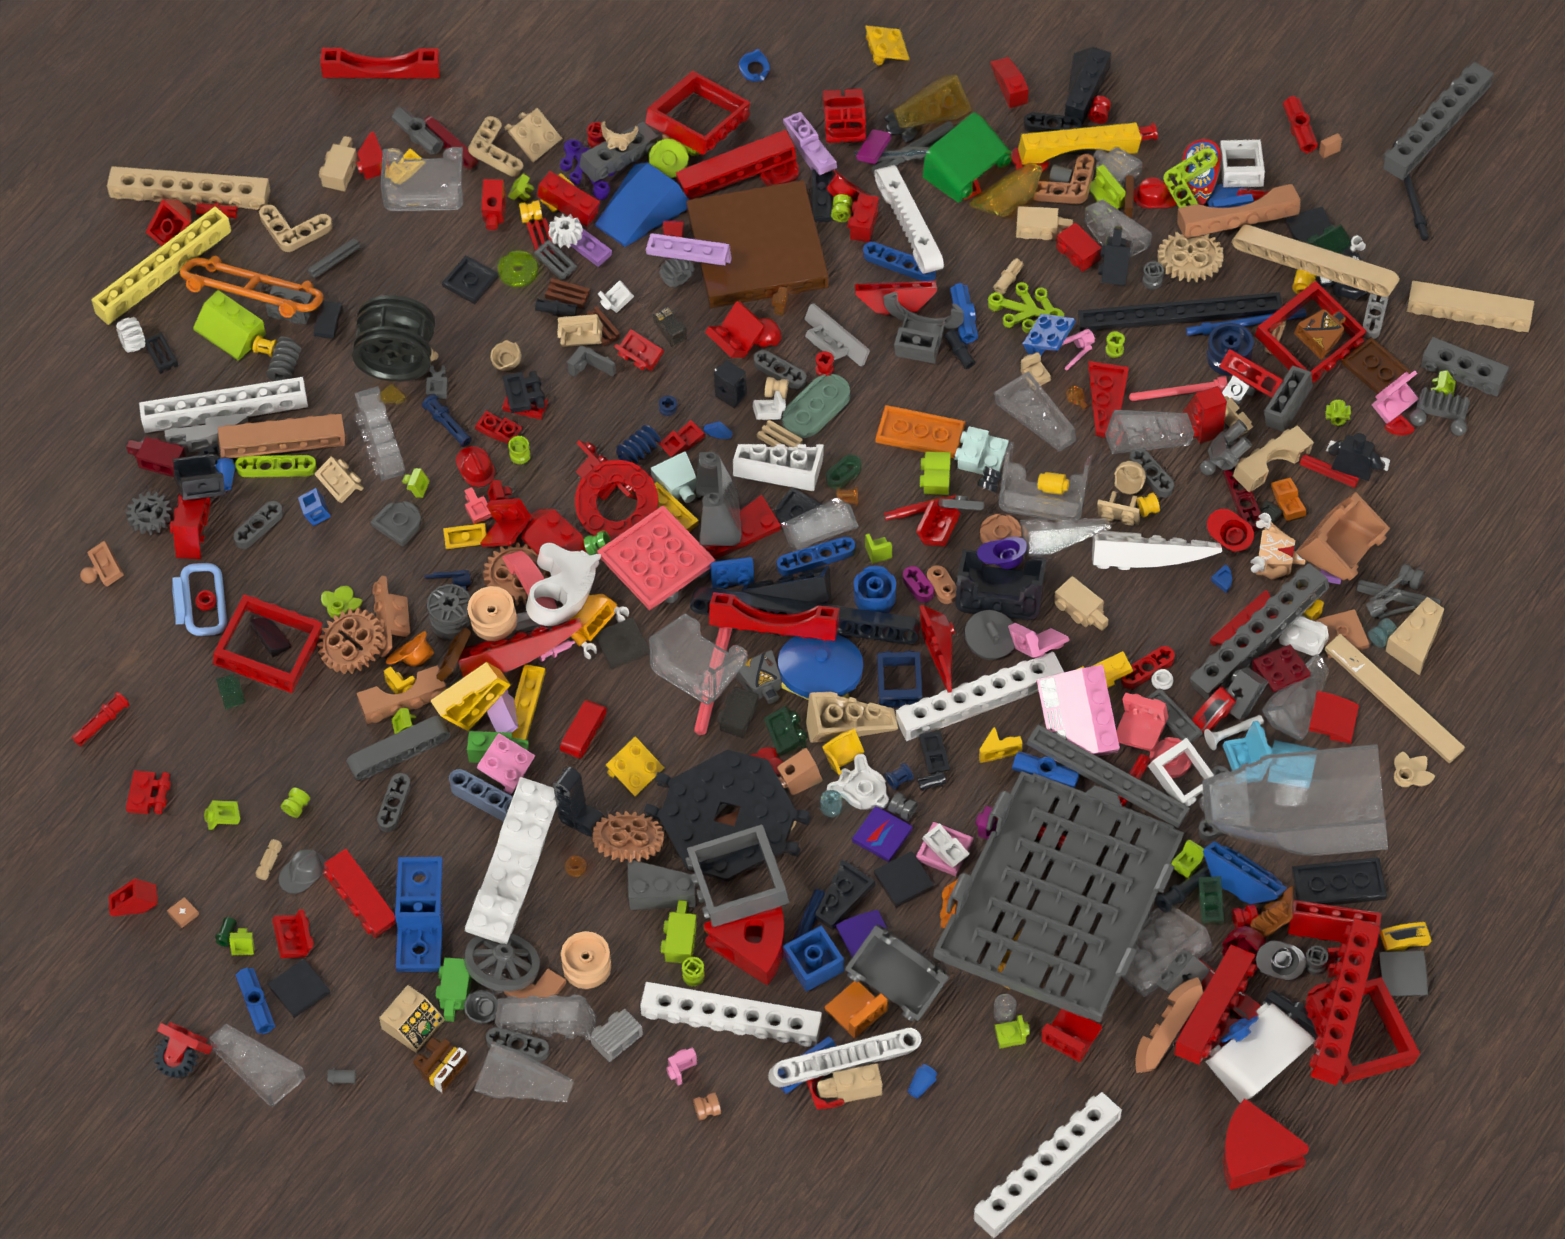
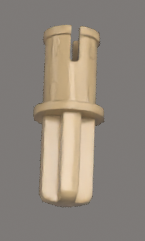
M1016 258L1006 270L1002 271V276L993 286L996 292L1003 295L1010 284L1016 281V276L1023 267V262Z

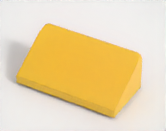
M485 523L443 528L446 549L481 545L480 542L486 536Z

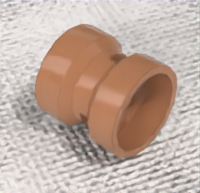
M715 1092L708 1094L706 1098L698 1097L693 1099L698 1120L706 1119L711 1114L713 1116L721 1114Z

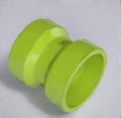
M839 194L833 198L832 219L838 222L848 221L849 217H851L852 211L850 209L853 204V199L850 196Z
M522 436L513 437L508 445L510 459L515 464H524L530 459L529 442Z
M294 787L288 794L289 798L285 799L281 804V809L286 814L298 818L302 813V807L308 804L310 797L303 790Z
M689 957L683 962L682 976L684 982L689 986L700 985L705 979L702 960L697 957Z

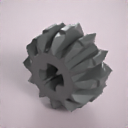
M670 258L665 260V264L661 265V270L659 271L665 284L676 288L679 285L682 286L685 281H688V278L693 275L692 272L695 268L690 260Z

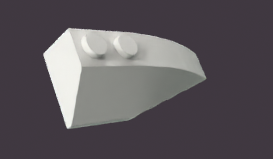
M1093 530L1092 561L1093 565H1097L1098 568L1107 569L1109 566H1118V569L1130 570V567L1167 566L1202 559L1222 552L1221 544L1216 542L1191 540L1190 544L1186 543L1187 541L1182 538L1173 537L1170 541H1166V539L1158 535H1153L1148 539L1141 537V533Z

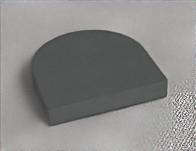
M403 501V503L388 504L370 523L372 527L404 547L418 532L421 526V516L415 505Z

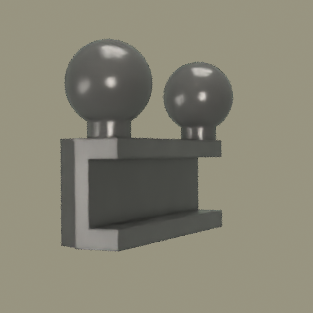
M1425 387L1423 390L1421 389L1417 408L1411 413L1410 421L1415 426L1423 425L1427 418L1425 413L1452 419L1455 421L1450 426L1451 432L1456 436H1461L1467 431L1465 419L1470 401L1468 397L1461 399L1460 395L1453 397L1451 393L1445 395L1443 391L1437 393L1435 389L1428 391V388Z

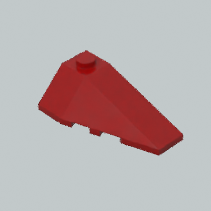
M921 605L919 606L922 637L947 693L952 692V635L955 634L952 622H948L945 614Z

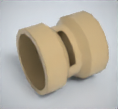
M767 377L765 397L772 398L775 395V391H780L782 399L786 400L789 381L787 379L779 381L775 380V378Z

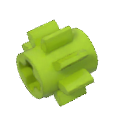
M1334 400L1330 405L1326 406V420L1331 419L1333 425H1343L1346 423V420H1350L1351 406H1346L1345 401Z

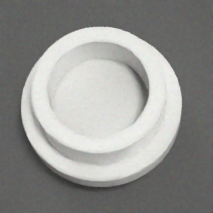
M1160 669L1153 674L1152 684L1156 689L1167 690L1173 684V676L1169 671Z

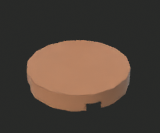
M994 514L987 517L982 522L980 529V540L983 544L1009 537L1021 538L1022 536L1019 522L1007 514L1006 516Z

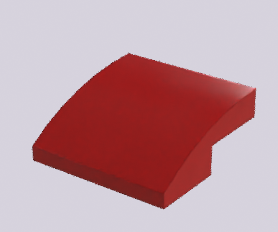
M1317 691L1309 731L1330 735V740L1351 744L1359 705L1343 697Z

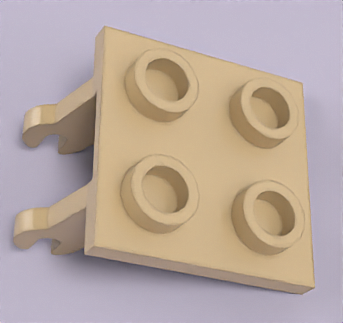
M538 108L529 114L522 112L519 118H523V120L517 125L507 124L505 126V130H509V135L514 138L532 162L562 139Z
M1112 491L1109 502L1098 500V516H1101L1102 519L1107 521L1116 519L1130 526L1134 524L1139 525L1140 510L1135 508L1137 496L1132 497L1130 507L1116 504L1117 492Z

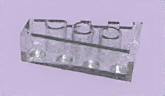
M1029 371L994 392L996 405L1056 450L1061 451L1076 441L1075 428Z
M377 386L355 393L358 409L355 417L357 424L363 427L360 430L363 441H368L369 446H366L369 458H374L375 462H372L374 472L380 475L381 481L404 475L405 469L396 439H393L392 426L390 421H388L384 402L381 401V393Z

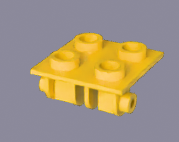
M865 26L867 31L866 40L869 43L870 52L873 54L874 63L882 65L885 58L909 61L900 29Z
M636 736L606 764L609 769L607 771L608 775L612 778L616 776L634 796L656 777L657 772H661L664 769V766Z

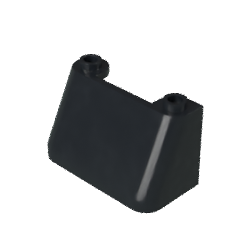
M963 549L957 575L955 598L957 609L961 612L972 614L993 610L1006 615L1008 618L1036 619L1040 612L1047 559H1028L1025 563L1024 571L982 566L983 561L978 558L977 551Z

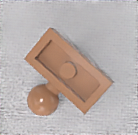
M103 541L87 552L94 567L82 569L80 578L84 583L94 582L97 574H99L103 584L109 586L124 576L107 542Z

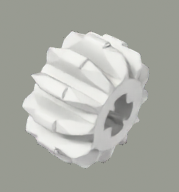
M562 214L561 218L555 217L554 222H550L548 232L553 244H558L560 248L563 245L569 248L570 244L577 245V240H581L583 228L578 218H573L571 214L568 217Z
M126 318L117 323L118 337L126 352H135L145 347L144 333L136 318Z

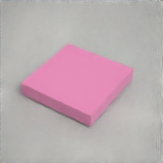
M933 822L929 831L936 827L938 823ZM942 825L953 839L956 837L963 847L969 851L974 837ZM923 842L916 856L920 863L953 876H957L964 861L962 860L952 868L925 842Z

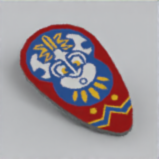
M1207 139L1196 140L1188 145L1182 158L1183 162L1205 148L1212 149L1218 157V162L1214 167L1187 183L1196 201L1202 206L1207 203L1215 189L1222 160L1220 148L1216 143ZM1209 155L1205 156L1207 162L1211 160ZM1197 160V163H1198L1199 166L1201 167L1202 164L1200 163L1199 160ZM1194 164L1188 165L1186 172L1192 173L1195 171L1196 166Z

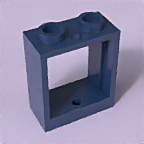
M886 651L877 653L879 705L889 708H900L907 704L911 705L919 702L922 699L920 652L905 651L893 653ZM915 665L916 689L884 690L883 666Z

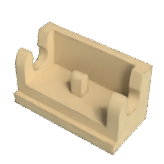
M597 314L559 317L558 338H561V346L601 344L603 324Z

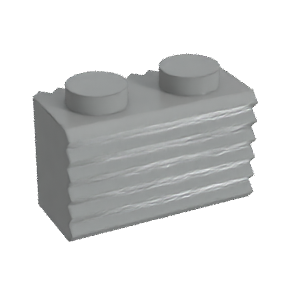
M623 1009L620 1013L618 1011L613 1013L608 1019L609 1022L603 1027L601 1025L597 1026L592 1031V1036H590L591 1044L609 1062L643 1035L641 1024L626 1009Z

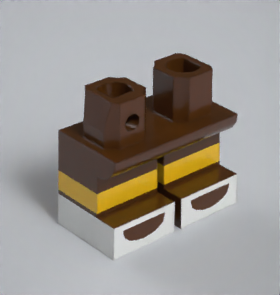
M432 1038L426 1046L427 1051L432 1053V1055L426 1058L419 1054L414 1059L413 1064L421 1072L422 1079L443 1093L469 1060L467 1051L459 1047L457 1049L446 1039L441 1042Z

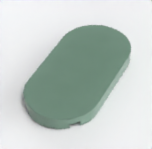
M825 374L814 379L786 406L782 418L784 429L800 438H807L817 434L849 402L850 387L848 382L836 374H831V376H826Z

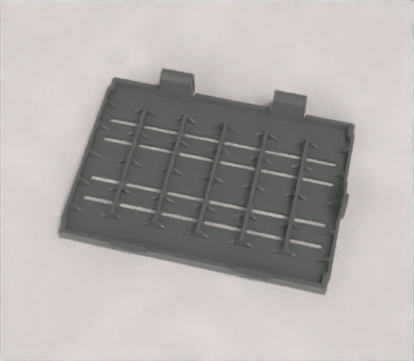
M1021 771L1011 794L1002 791L997 798L987 824V830L991 831L998 818L996 832L992 831L971 876L966 873L960 874L948 899L946 913L950 914L956 901H958L956 914L951 915L934 950L933 958L1079 1016L1101 1022L1121 976H1126L1137 952L1134 949L1135 944L1153 907L1156 896H1158L1159 892H1164L1175 866L1171 865L1176 856L1185 832L1174 829L1173 825L1122 807L1117 793L1094 785L1087 792H1083L1035 773L1032 775ZM1058 798L1059 802L1054 813H1048L1054 800ZM1079 806L1080 809L1074 821H1069L1074 808ZM1117 821L1121 824L1115 837H1111L1110 834ZM1046 823L1047 828L1038 844L1035 842V839L1042 825ZM1140 829L1141 832L1135 845L1130 844L1135 831ZM1067 831L1068 834L1060 851L1055 850L1062 833ZM1104 847H1108V852L1101 867L1096 866ZM1033 853L1034 855L1026 872H1020L1028 854ZM1124 855H1129L1122 874H1117ZM1052 860L1054 864L1046 881L1041 880L1049 861ZM1094 876L1095 880L1087 897L1082 894L1090 877ZM1018 882L1019 886L1011 903L1006 902L1014 883ZM1111 884H1115L1116 887L1108 904H1103ZM1039 890L1040 893L1032 910H1027L1034 892ZM1081 906L1073 927L1068 926L1076 907ZM1004 912L1005 916L997 932L993 933L992 929L1000 913ZM1097 914H1101L1102 917L1094 935L1089 934ZM1025 920L1026 923L1018 940H1012L1020 922ZM1066 936L1067 940L1059 957H1055L1054 954L1062 937ZM987 942L991 943L983 962L978 964L977 961ZM1087 944L1088 948L1080 965H1076L1075 962L1083 945ZM1010 950L1012 953L1004 967V970L1002 972H998L999 966L1006 952ZM1048 967H1053L1045 987L1040 988L1039 986ZM1069 975H1074L1066 996L1062 997L1060 994Z

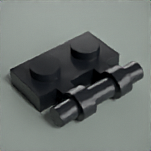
M536 371L529 372L528 378H524L522 372L502 376L511 414L531 410V402H535L539 409L545 407V395L541 391L540 386L542 383ZM531 387L533 392L527 393L526 388Z

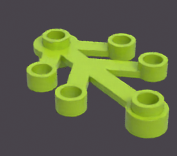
M1024 282L1016 285V294L1021 296L1025 304L1004 299L998 292L992 293L988 298V307L993 311H999L1005 307L1021 312L1016 315H1004L1003 325L1011 328L1016 323L1023 321L1022 329L1025 333H1029L1037 321L1029 319L1031 317H1039L1041 314L1064 317L1062 310L1053 308L1047 298V290L1045 288H1038L1035 291V299L1041 302L1045 310L1037 308L1028 293V285Z

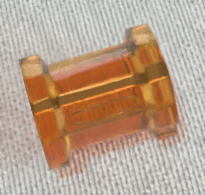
M858 487L842 490L837 488V506H841V504H855L857 506Z

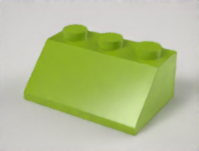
M219 290L204 303L193 327L194 331L238 361L253 348L256 336L264 337L266 335L263 320Z

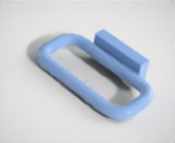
M196 563L184 567L180 577L172 578L175 623L184 624L185 620L187 630L196 636L222 633L227 627V612L221 570L212 563ZM210 571L214 574L219 624L215 627L199 628L193 623L189 574L192 572Z

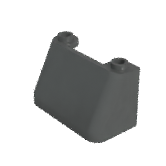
M699 452L696 497L704 496L699 544L737 545L741 541L742 534L738 490L717 454L714 452Z
M880 924L875 925L845 968L849 972L847 974L849 978L857 983L859 980L868 983L899 1005L904 1011L902 1015L912 1022L914 1019L917 1021L921 1019L951 977L943 968Z

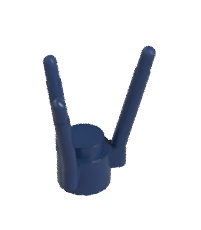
M468 569L433 572L432 574L425 575L426 579L452 577L453 585L463 587L466 591V586L471 585Z

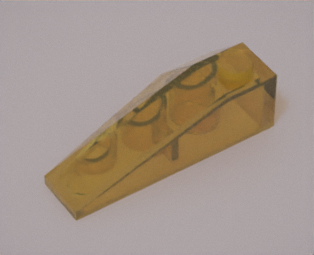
M945 75L893 109L900 128L954 120L972 111L957 75Z

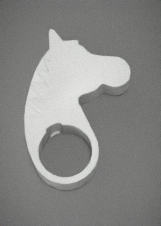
M553 543L543 544L539 551L537 564L541 569L549 571L551 577L541 580L531 587L526 604V611L529 617L538 624L556 626L575 616L583 607L591 591L595 577V568L599 565L601 554L589 555L583 550L580 552L568 551ZM550 597L561 601L564 606L558 609H548L539 605L535 599Z

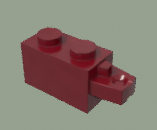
M145 437L144 441L141 442L129 440L126 446L127 452L134 455L137 459L139 468L173 478V459L186 457L184 447L176 443L163 442L158 438Z

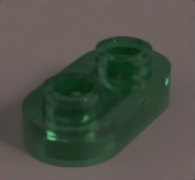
M856 455L844 456L827 471V485L833 489L844 487L860 473V458Z

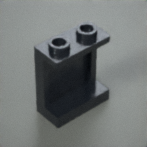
M214 454L173 459L174 479L183 500L225 495L224 476L222 473L217 472Z

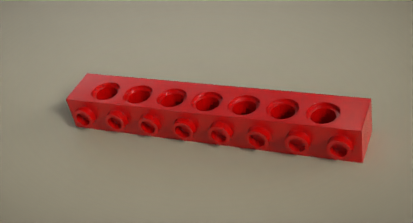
M1354 918L1351 925H1346L1342 937L1346 939L1338 951V956H1341L1340 962H1336L1333 974H1336V978L1331 981L1328 990L1331 993V997L1327 998L1324 1005V1011H1327L1326 1017L1323 1016L1319 1029L1322 1032L1321 1035L1317 1036L1314 1048L1317 1051L1316 1054L1312 1055L1309 1067H1312L1311 1077L1335 1086L1344 1072L1380 929L1376 925Z

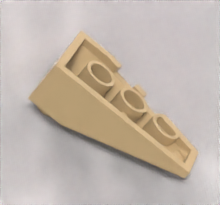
M833 692L809 694L806 725L810 743L829 742L836 736L851 729L856 730L858 737L898 729L893 708L871 702L869 704L856 701V698L840 697L837 696V693Z

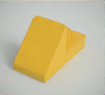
M994 727L980 748V763L1015 756L1018 751L1022 752L1023 743L1021 737H1006L999 741L996 728Z

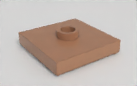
M1355 609L1315 620V622L1319 621L1326 625L1328 629L1329 640L1324 649L1339 634L1358 650L1369 648V641Z

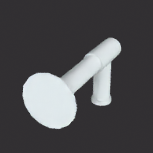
M1258 715L1219 732H1211L1209 729H1206L1204 732L1206 742L1212 750H1215L1217 743L1222 739L1249 730L1253 721H1259L1261 725L1264 723L1261 715Z

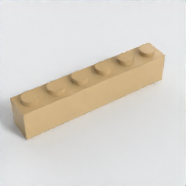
M1412 280L1407 312L1470 322L1476 325L1511 329L1517 332H1529L1534 301Z

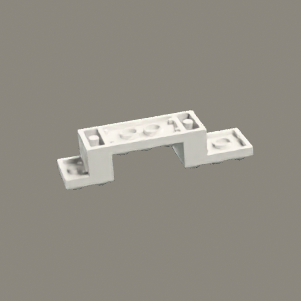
M520 777L481 890L479 889L467 921L465 932L501 944L508 943L557 807L554 788Z

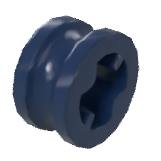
M664 396L659 400V412L662 415L671 416L676 412L677 400L674 397ZM666 403H670V404H671V405H670V408H666V407H665V406H666Z

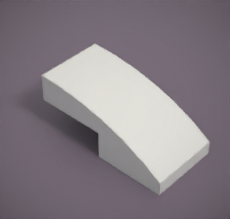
M938 824L922 838L952 868L969 856V852L957 838L953 839L941 824Z

